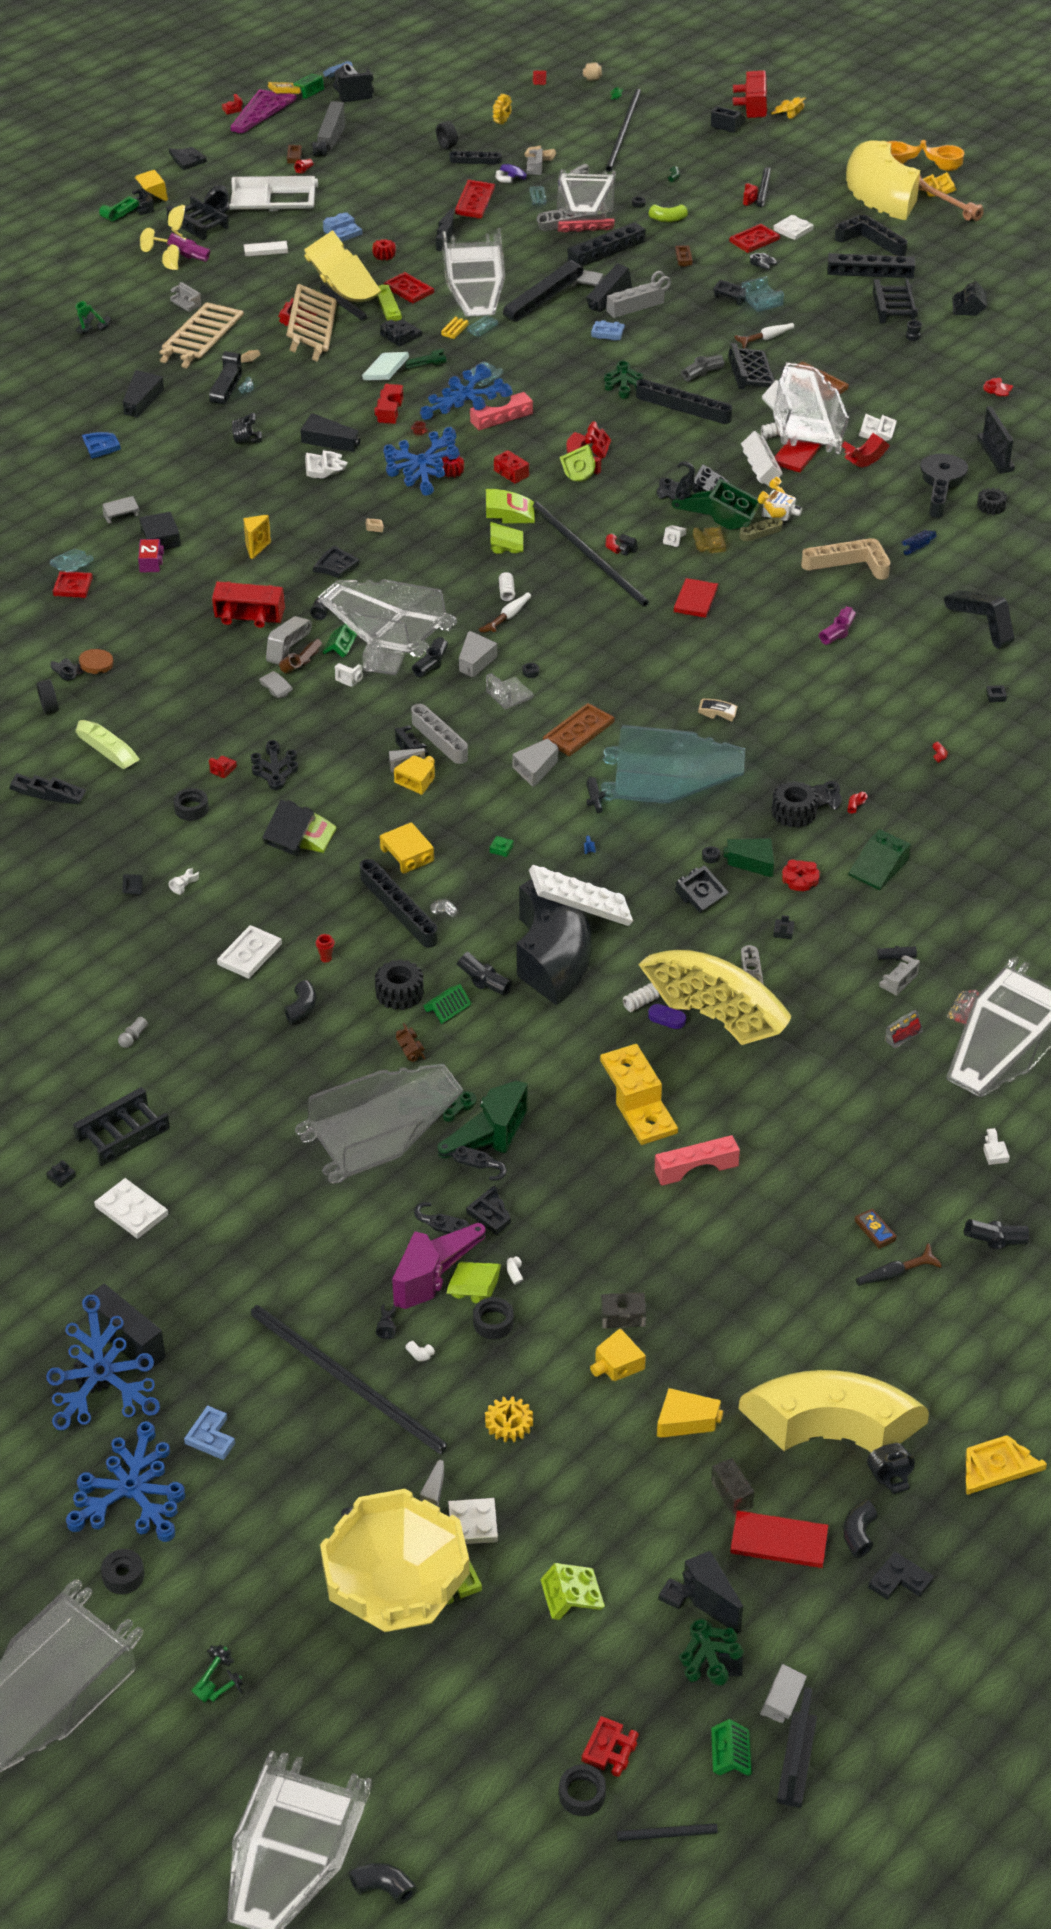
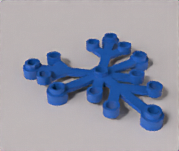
M479 364L476 366L474 376L471 370H466L462 373L464 379L469 381L466 387L461 384L458 377L450 378V388L442 390L443 397H437L436 394L428 397L431 404H438L432 407H422L420 414L422 419H429L433 417V411L439 408L442 414L450 412L453 404L455 407H461L464 405V401L468 399L472 401L475 410H481L486 407L485 401L482 397H476L474 394H485L491 400L497 397L496 393H500L501 397H508L512 395L513 391L511 386L507 383L504 384L501 378L496 379L494 385L486 389H473L477 382L492 376L490 369H487L484 364Z
M452 427L445 428L440 439L436 431L429 433L432 447L424 454L414 455L409 453L407 440L399 442V447L402 451L395 449L391 444L386 445L383 453L388 463L386 465L387 475L390 477L399 474V469H403V474L406 477L404 479L406 486L414 485L415 481L421 476L422 483L420 489L422 494H432L434 488L432 483L429 482L428 474L435 475L438 478L443 477L445 472L442 468L444 464L441 457L447 456L449 459H455L460 455L458 448L454 445L456 443L455 438L457 437L455 430ZM448 446L447 450L434 453L437 449ZM405 458L410 460L400 464L394 463L395 461ZM428 465L434 466L436 469H433V468H430V467H427V466H428Z
M87 1295L82 1302L84 1310L88 1312L91 1337L81 1331L75 1323H69L66 1326L67 1335L77 1338L92 1349L94 1359L84 1353L79 1345H72L68 1351L70 1357L80 1360L88 1367L62 1371L60 1368L55 1367L50 1369L46 1376L47 1381L52 1386H59L64 1380L89 1377L78 1392L66 1394L58 1392L53 1395L52 1402L55 1406L60 1407L70 1402L64 1412L56 1413L52 1419L53 1426L60 1431L69 1428L71 1424L70 1418L77 1408L79 1410L78 1422L82 1425L90 1423L91 1415L88 1412L86 1396L98 1381L107 1380L122 1391V1413L127 1418L133 1417L136 1413L132 1399L142 1406L143 1412L148 1416H154L160 1410V1404L157 1399L153 1397L146 1398L138 1392L142 1390L151 1392L154 1389L155 1383L151 1378H145L140 1382L125 1383L113 1374L114 1372L139 1369L142 1372L150 1371L154 1365L151 1355L143 1353L136 1360L112 1363L119 1352L124 1351L127 1346L123 1338H116L112 1348L103 1358L102 1349L116 1330L123 1327L124 1322L120 1316L112 1317L110 1325L100 1336L97 1311L101 1304L99 1298L95 1295ZM89 1301H94L96 1306L91 1309L87 1304ZM119 1319L121 1321L120 1326H113V1321ZM75 1326L77 1331L74 1334H70L68 1332L69 1327ZM116 1342H124L123 1348H116ZM73 1348L80 1350L77 1356L71 1354ZM143 1359H147L149 1361V1365L147 1367L141 1366V1361ZM99 1366H103L105 1368V1372L103 1374H98L96 1372V1369ZM58 1373L60 1375L59 1381L52 1380L53 1374ZM146 1381H150L152 1383V1387L150 1389L144 1388V1383ZM58 1395L63 1397V1402L60 1404L55 1402V1398ZM149 1403L155 1404L153 1411L147 1410ZM132 1407L133 1413L130 1415L125 1414V1408ZM87 1414L89 1417L88 1421H80V1416ZM59 1418H65L66 1424L63 1426L58 1425Z
M142 1422L137 1427L139 1440L134 1457L127 1450L123 1438H115L111 1443L112 1450L118 1453L129 1466V1476L121 1467L120 1459L116 1456H111L106 1461L107 1469L113 1472L119 1480L95 1478L87 1472L82 1473L78 1477L77 1485L79 1492L73 1496L74 1504L77 1507H88L80 1512L71 1511L67 1515L66 1524L70 1531H81L85 1527V1519L90 1516L91 1526L94 1529H101L105 1525L104 1517L107 1506L125 1496L126 1498H134L143 1509L140 1519L135 1523L136 1531L139 1534H146L150 1530L149 1521L151 1519L156 1525V1533L160 1541L168 1542L175 1537L173 1523L164 1520L160 1514L167 1517L175 1516L177 1514L176 1503L181 1502L185 1498V1490L183 1485L178 1482H172L169 1486L147 1483L151 1479L162 1476L165 1473L164 1463L157 1460L165 1458L170 1454L169 1445L161 1442L156 1445L154 1452L144 1457L147 1443L152 1441L156 1435L153 1424ZM151 1464V1469L139 1476L140 1470ZM95 1488L115 1490L103 1498L87 1497V1494L93 1492ZM143 1493L167 1495L169 1501L164 1505L152 1504ZM142 1524H145V1525H146V1526L143 1527V1528L139 1527V1526L142 1525Z

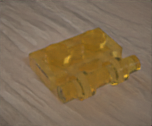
M720 527L704 528L703 533L699 528L693 530V538L696 541L695 545L699 552H704L705 549H709L710 553L726 552V544Z

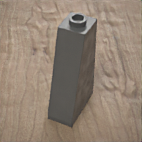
M331 101L317 136L318 143L326 141L327 150L330 151L345 129L344 103Z

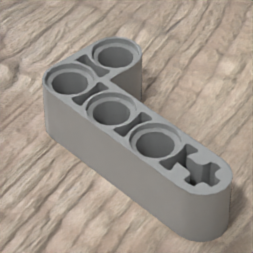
M294 616L269 634L267 641V662L279 665V662L288 656L289 647L310 633L312 621Z

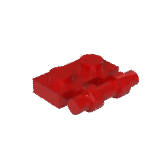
M592 422L588 426L585 443H592L593 453L603 459L606 457L611 439L603 428L599 429L597 423Z
M600 1716L582 1754L581 1762L601 1770H605L607 1763H611L614 1765L611 1771L612 1775L620 1777L622 1771L626 1770L630 1753L637 1746L638 1732L630 1730L628 1736L621 1734L623 1731L622 1724ZM616 1744L622 1746L620 1754L613 1752Z

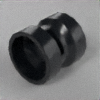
M326 141L321 143L312 142L313 156H318L319 154L327 155Z
M917 320L908 321L906 338L911 341L919 340L922 323Z
M317 597L310 610L311 616L316 620L325 619L330 608L322 601L324 597Z

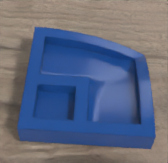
M97 432L82 435L91 459L121 450L120 444L113 433Z

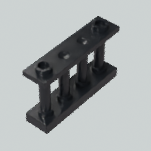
M190 196V205L185 206L184 213L190 210H194V212L188 215L184 214L181 225L182 229L201 240L207 239V230L218 225L229 229L227 215L194 196ZM172 206L166 207L167 220L170 211L174 208ZM200 215L204 216V217H201V218H199V219H197V220L193 219V218H195V217H197V216H200ZM209 220L213 221V222H211V223H209V224H206V225H203V224H202V223L207 222V221H209Z
M874 279L872 293L879 323H885L888 316L910 315L911 320H915V317L918 316V308H915L912 284L909 283V279H905V286H883L880 284L879 279ZM883 292H904L905 294H885ZM885 300H906V302H887ZM888 308H908V310H889Z
M140 1087L73 1124L75 1138L79 1142L88 1138L98 1149L99 1165L103 1166L170 1129L167 1113L157 1117L149 1109L146 1091ZM140 1110L150 1122L139 1126L130 1115ZM121 1119L133 1130L124 1136L113 1125ZM106 1129L115 1141L105 1145L96 1133Z

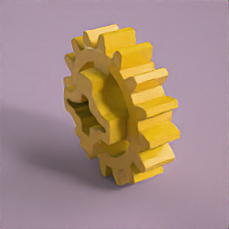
M500 94L498 100L495 101L496 104L493 105L494 110L492 113H494L495 123L504 124V122H507L509 114H511L512 101L509 95Z
M502 1397V1402L494 1400V1406L489 1405L488 1412H485V1427L489 1428L490 1435L495 1433L496 1440L504 1437V1442H507L508 1438L516 1442L517 1436L523 1439L524 1432L529 1434L530 1427L533 1426V1411L529 1410V1404L523 1405L522 1399L515 1402L514 1397H511L510 1401Z

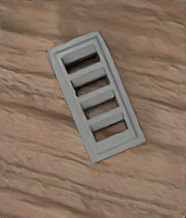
M425 749L389 751L391 773L394 772L395 767L412 756L420 755V758L425 759Z
M439 1460L420 1493L421 1502L426 1500L437 1507L439 1506L444 1479V1461Z

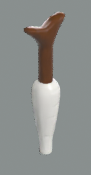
M794 324L771 326L762 329L760 333L748 337L735 335L734 338L742 343L743 349H746L749 342L761 338L769 340L788 330L794 329Z
M527 592L522 597L506 605L502 609L501 615L491 623L479 628V631L496 632V627L505 619L513 618L519 612L523 605L531 598L530 593Z

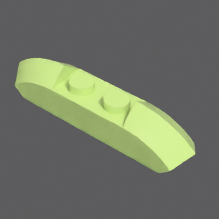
M86 720L78 722L76 728L77 735L122 769L140 760L125 742L103 726Z

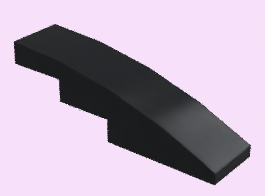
M450 209L438 222L437 251H442L452 236L454 209Z
M16 773L9 787L10 790L27 796L72 804H80L86 792L85 789L52 777L49 781L37 775H34L31 779Z

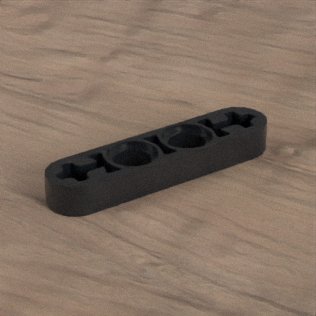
M452 151L449 153V161L451 163L499 164L502 162V154L499 152Z

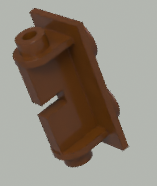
M402 1023L405 1029L396 1032V1039L401 1048H403L402 1050L407 1060L415 1062L420 1056L425 1060L426 1058L423 1054L425 1048L419 1040L416 1041L415 1038L418 1037L412 1027L408 1028L405 1023Z

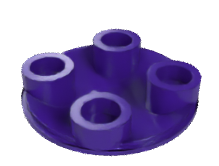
M502 164L500 170L508 172L510 177L515 178L518 176L521 179H526L527 174L515 165Z

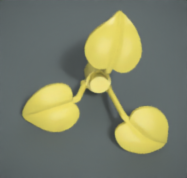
M185 205L173 208L168 216V225L181 238H183L182 234H179L177 231L181 228ZM146 228L140 236V247L142 251L149 252L153 248L154 240L167 242V240L154 237L155 231L152 228ZM171 245L163 253V265L171 270H179V249L176 245Z

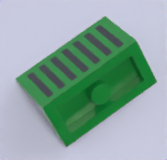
M310 74L293 83L294 86L301 87L303 98H308L324 90L323 77L315 74Z
M346 623L332 632L322 653L326 654L331 649H334L343 658L347 655L357 634Z
M461 984L451 986L424 1004L423 1007L426 1012L434 1010L442 1024L471 1005V1002Z
M731 1719L711 1727L713 1772L720 1776L736 1769L747 1776L751 1775L749 1729Z

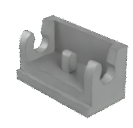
M543 149L530 150L529 153H534L536 156L528 157L527 174L542 175Z
M584 270L582 276L574 281L572 287H576L578 283L597 286L603 279V274Z
M181 282L171 289V292H177L170 297V301L188 312L201 306L200 293Z
M133 496L103 504V516L108 524L111 523L110 519L112 517L124 515L125 513L133 512L135 516H139V507Z
M906 955L903 956L902 960L907 961L908 965L900 962L899 966L889 975L885 974L882 977L884 980L879 983V987L897 996L918 975L919 960H914Z
M782 1664L760 1715L767 1716L780 1723H783L785 1718L789 1719L807 1676Z

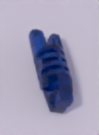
M923 530L902 541L903 546L909 545V548L904 550V554L909 555L928 545L932 539L937 537L936 531Z

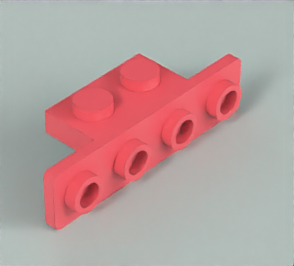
M614 219L558 222V232L614 229L615 221Z

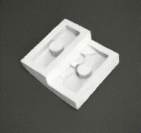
M866 414L859 436L869 438L874 433L885 441L891 440L896 420L882 415L881 419H877Z

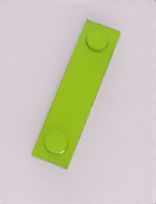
M389 285L378 286L381 293L376 297L386 320H402V315Z

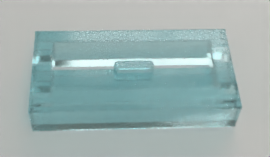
M543 186L529 187L532 205H535V203L541 205V202L546 205ZM538 190L541 191L542 199H540Z
M486 315L468 326L467 332L479 337L497 326L498 320H493L492 317L489 318Z

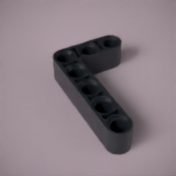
M858 215L837 224L835 227V241L846 242L862 235L895 256H906L908 241L867 215Z
M963 590L955 591L944 597V604L949 610L987 616L991 640L995 648L1000 649L1014 642L1009 607L1004 597Z

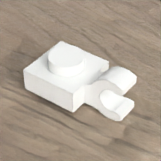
M995 1128L987 1129L988 1136H985L987 1144H984L983 1150L988 1164L1009 1162L1010 1157L1004 1141L998 1142Z

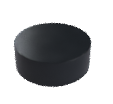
M636 196L632 199V206L635 208H642L646 205L644 197Z
M526 663L522 667L523 676L527 678L537 677L539 675V666L535 663Z
M713 846L705 847L702 850V860L706 863L718 862L720 860V850Z

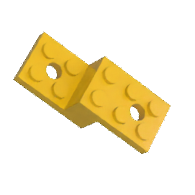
M633 1044L601 1054L600 1061L616 1086V1105L639 1143L644 1145L678 1134L677 1125L661 1101L662 1083L639 1046ZM623 1064H630L631 1066L626 1067ZM648 1121H654L655 1124H652V1125H651L650 1123H646V1122H648Z

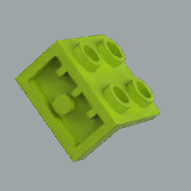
M554 1563L540 1579L552 1619L560 1620L572 1606L602 1610L605 1607L592 1568Z

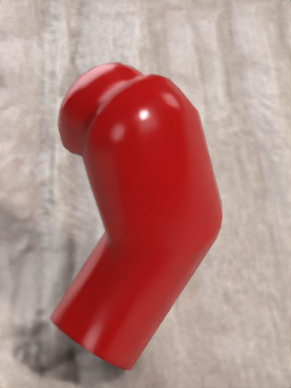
M860 792L859 794L852 795L849 798L847 811L850 814L856 813L857 806L864 804L865 800H867V794Z

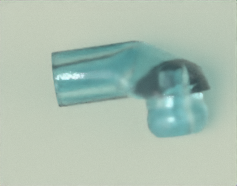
M247 377L245 382L239 386V391L241 393L252 391L254 388L253 379Z

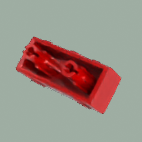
M766 71L746 72L745 84L733 85V94H746L745 97H733V106L745 105L748 118L766 117Z
M217 581L212 595L214 616L221 618V622L225 625H230L232 619L254 621V625L258 628L264 627L265 622L281 623L285 609L283 587Z

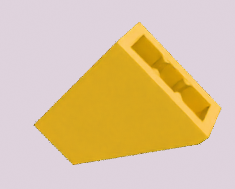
M669 1388L657 1424V1437L662 1438L715 1431L716 1424H721L723 1410H720L721 1401Z

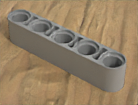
M600 202L596 212L571 211L569 207L542 212L537 216V221L542 231L558 229V222L601 220L606 218L607 213L604 204ZM594 203L585 204V205H589L590 207H593Z
M423 704L413 705L411 708L412 724L453 762L457 764L467 762V743L428 707Z

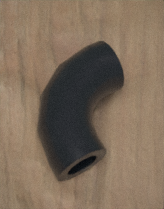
M308 980L301 981L295 986L294 992L297 995V1000L284 1007L286 1018L291 1025L306 1018L315 1007L317 995L314 986Z
M867 1499L859 1502L848 1512L843 1524L844 1541L852 1555L857 1559L864 1557L872 1549L873 1542L867 1536L866 1528L878 1518L875 1507Z
M369 1863L348 1872L352 1886L358 1895L373 1889H379L388 1892L396 1904H403L414 1897L418 1890L414 1882L403 1870L387 1863Z

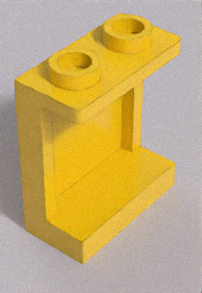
M412 822L380 835V849L384 853L389 851L400 863V870L403 874L434 861V847Z

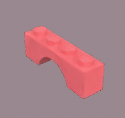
M525 392L512 395L511 401L502 407L486 406L481 410H475L474 407L470 408V422L478 430H483L533 414V400Z
M732 1135L656 1154L654 1171L662 1186L681 1181L689 1170L699 1165L711 1164L716 1166L719 1171L737 1167L739 1165L740 1149Z

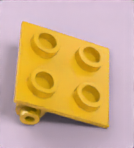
M796 97L791 101L788 99L781 102V105L775 107L771 114L786 111L788 118L792 119L804 109L803 101L806 98Z

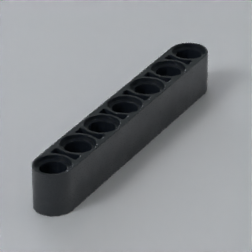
M568 261L507 304L503 309V315L514 322H518L580 278L584 272L583 266L573 261Z
M640 379L636 382V398L721 424H729L732 421V406L728 403L645 379Z
M362 860L360 862V880L424 947L431 948L436 946L438 943L436 924L374 860Z

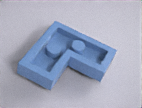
M207 1406L184 1438L185 1444L224 1460L235 1445V1438L219 1432L227 1420V1414Z

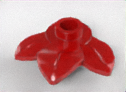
M993 378L985 382L983 389L989 394L994 393L998 396H1008L1013 386L1003 384L1001 378Z

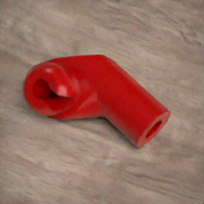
M614 534L607 535L606 548L619 554L621 551L620 546L615 544L617 537Z
M935 742L932 748L937 754L933 758L940 763L946 759L948 752L939 742Z

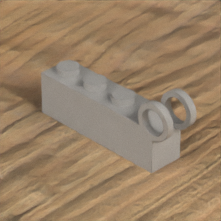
M657 271L652 275L651 283L608 295L607 312L613 318L664 303L665 290L671 285L670 278L665 276L662 271ZM661 274L662 277L658 282H655V277ZM668 280L667 285L661 288L660 285L663 281Z

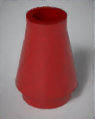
M311 159L297 160L294 164V169L297 173L303 174L313 166V161Z
M328 934L318 936L315 942L322 962H330L332 960L335 942Z

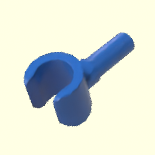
M586 836V842L584 843L585 854L596 852L595 842H591L590 836Z

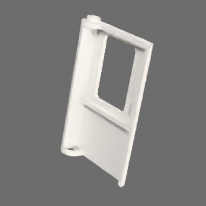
M315 176L232 177L230 210L269 209V211H278V209H314L315 187H318V179H315ZM272 193H309L308 202L271 203L270 197Z

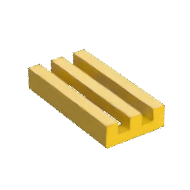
M455 317L441 331V335L455 339L468 326V320L463 321L462 318L458 320V317Z

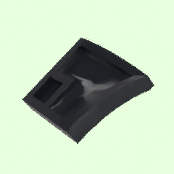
M193 147L185 149L168 148L173 160L183 170L207 162V157Z
M332 546L316 562L313 572L329 574L340 579L357 567L360 559L336 546Z

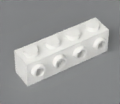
M756 431L751 433L741 443L744 448L743 452L748 457L747 460L753 466L752 470L757 474L756 478L761 484L765 483L769 486L773 478L776 476L780 477L783 474L767 442Z

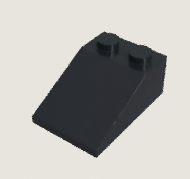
M711 1551L685 1560L684 1571L682 1572L684 1580L681 1587L686 1598L689 1597L694 1606L727 1628H733L736 1634L740 1633L743 1605Z

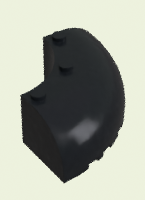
M530 879L519 886V920L528 927L529 932L517 942V977L557 1006L572 993V989L576 985H579L583 974L588 969L592 949L591 929L585 911L538 896L533 880Z

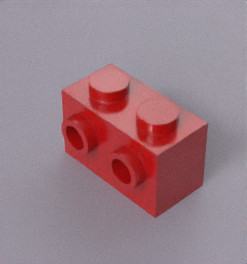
M507 450L494 457V471L516 484L529 477V463Z

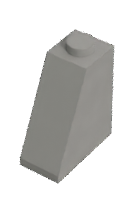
M469 631L459 657V671L471 677L477 675L497 657V643Z
M547 738L513 754V768L532 787L536 786L558 762V747Z

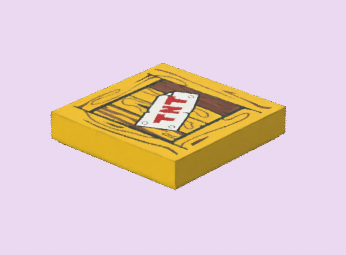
M268 82V87L274 93H300V88L294 86L293 83Z

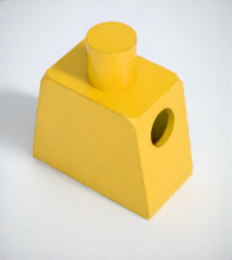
M418 756L410 757L394 768V782L422 795L435 777V760L431 756H427L425 759Z
M620 1328L596 1348V1363L592 1364L590 1369L595 1377L606 1373L613 1381H617L644 1370L646 1355Z

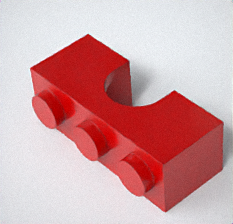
M385 384L384 389L380 392V398H378V407H375L377 422L396 424L398 407H401L404 399L403 385Z

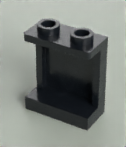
M366 69L364 73L350 75L338 72L339 98L342 103L372 99V93H374L372 81H374V77L369 69Z
M171 511L139 517L140 530L144 532L146 539H160V546H163L164 550L181 547L180 533Z
M280 800L262 837L264 843L298 857L301 851L300 844L311 822H314L316 819L313 810L305 806L303 808L299 807L291 800Z

